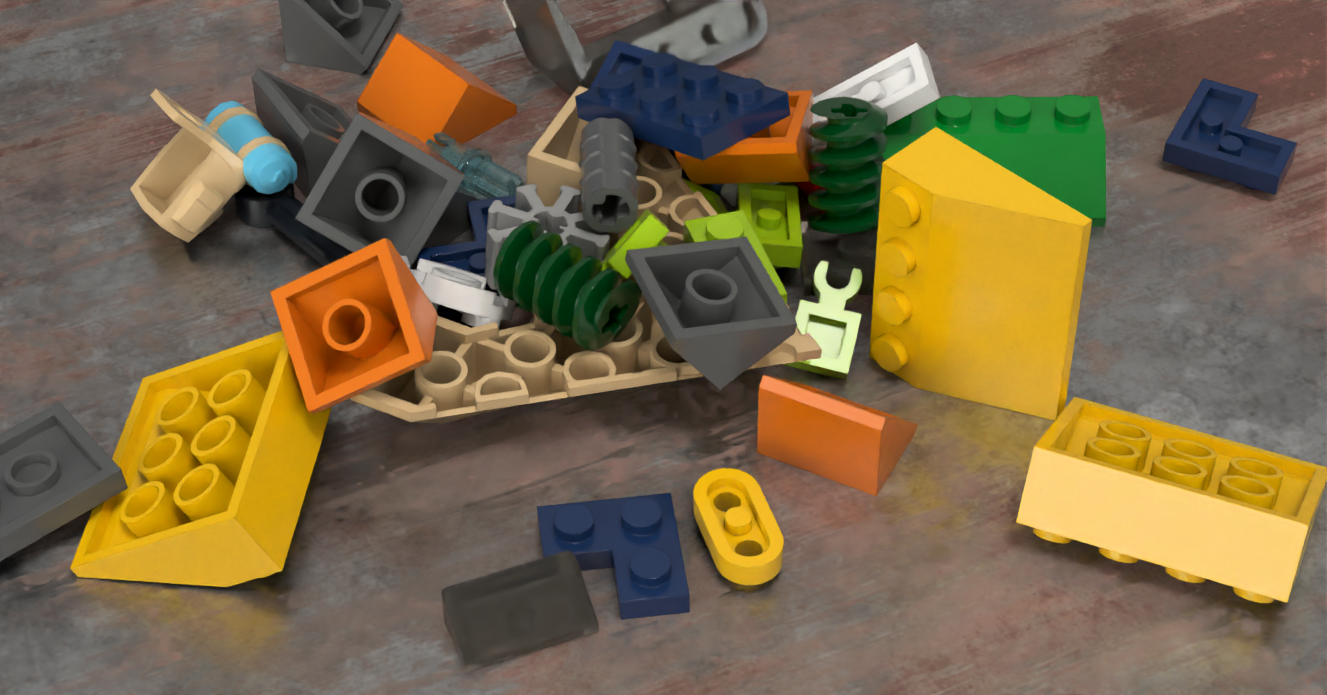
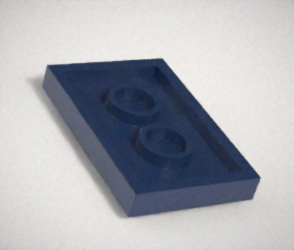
M656 53L646 56L642 59L641 65L622 74L605 76L598 81L597 86L575 96L579 119L588 122L601 117L620 119L629 125L635 138L703 161L790 115L787 92L764 86L757 79H741L721 73L714 66H698L678 60L671 53Z

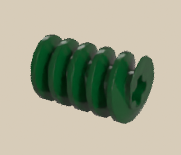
M835 97L818 101L811 106L810 111L818 116L826 117L827 120L811 124L809 134L815 139L827 142L812 146L809 150V158L825 165L811 169L808 180L812 184L824 188L815 189L808 195V203L812 207L821 210L809 214L807 225L813 230L830 234H850L865 231L878 224L882 163L886 161L882 154L886 151L887 138L882 131L887 128L888 115L878 105L858 98Z
M528 221L511 231L499 251L493 272L494 287L501 296L513 301L515 300L521 309L535 313L538 320L554 325L560 334L574 338L580 347L590 351L605 347L626 329L641 301L642 291L636 282L629 280L622 283L620 272L612 268L602 271L599 259L590 255L582 258L583 254L580 247L571 243L563 246L561 236L552 231L543 233L542 224L539 222Z

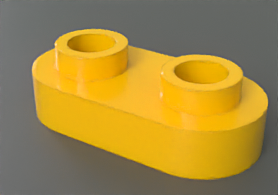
M733 468L716 469L704 474L694 486L693 513L717 570L729 581L741 585H757L771 580L779 573L783 564L784 539L758 482L750 474Z

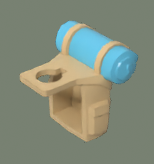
M157 88L150 95L161 109L183 128L158 152V155L147 166L130 190L141 208L159 226L172 235L189 243L224 212L223 206L233 194L239 192L245 185L253 187L257 192L268 195L279 192L288 184L295 182L297 178V163L292 158L285 144L280 139L274 138L263 127V123L253 110L246 108L241 103L228 101L220 103L215 107L204 121Z

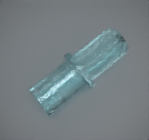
M443 132L436 133L433 136L436 141L445 145V148L436 144L431 139H428L426 142L427 146L465 174L460 187L472 193L477 192L488 199L516 195L517 187L525 185L520 176L493 162L489 152L481 148L471 149Z

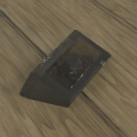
M564 551L444 588L441 593L444 623L466 673L599 632V623L580 566L572 551Z

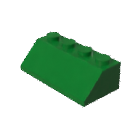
M1071 94L1062 97H1022L1018 95L961 97L950 95L940 97L893 122L882 131L887 138L886 151L882 154L885 160L937 127L1092 219L1091 227H1105L1106 133L1098 96Z

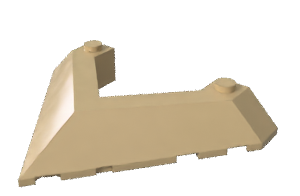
M578 86L527 154V185L535 184L537 186V195L545 207L554 206L560 195V187L564 185L580 190L582 196V186L579 183L581 168L578 165L581 160L580 142L582 129L589 122L578 118L575 96L589 89ZM634 137V145L637 148L635 162L638 165L636 179L640 184L637 189V219L646 209L650 210L669 229L667 235L662 239L667 245L685 244L683 241L684 221L717 215V212L700 191L693 193L682 178V167L667 148ZM581 202L579 206V212H583V205ZM628 229L619 233H607L610 235L609 250ZM631 274L628 277V279L625 278L622 281V283L629 280L636 282L633 274ZM642 293L638 309L626 329L605 347L592 351L580 347L574 338L560 334L554 325L538 320L535 313L533 323L499 330L496 322L471 328L437 316L431 362L352 397L351 400L409 422L443 424L517 405L703 377L704 375L672 349ZM796 327L795 333L748 369L821 358L822 349L810 333L802 335Z

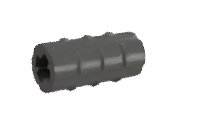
M597 118L589 122L581 132V160L578 164L581 168L579 183L582 186L580 202L583 205L584 220L591 228L598 232L619 233L628 229L637 219V189L640 185L636 179L638 165L635 162V153L637 148L634 145V136L629 125L617 118Z

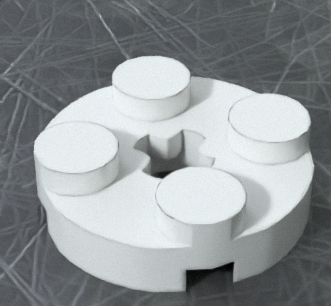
M400 255L436 311L439 305L455 309L463 314L462 322L474 327L496 322L499 327L501 320L511 319L516 305L515 300L504 298L501 295L497 296V293L484 290L487 278L456 267L421 258L419 259L417 269L413 270L410 269L407 256Z

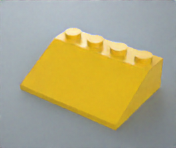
M933 128L882 163L869 357L875 360L883 369L893 372L917 389L1055 421L1066 405L1092 219L939 128Z
M283 331L142 379L112 460L121 468L128 488L92 509L70 569L77 577L230 587L283 571L332 409L330 407L316 414L308 412Z
M1074 397L1034 446L1016 523L1033 527V533L1047 541L1070 543L1073 540L1097 546L1103 556L1118 562L1135 563L1141 559L1166 567L1165 571L1170 576L1182 581L1202 583L1208 579L1232 586L1233 591L1238 596L1249 601L1272 603L1276 599L1287 603L1295 584L1327 483V467Z

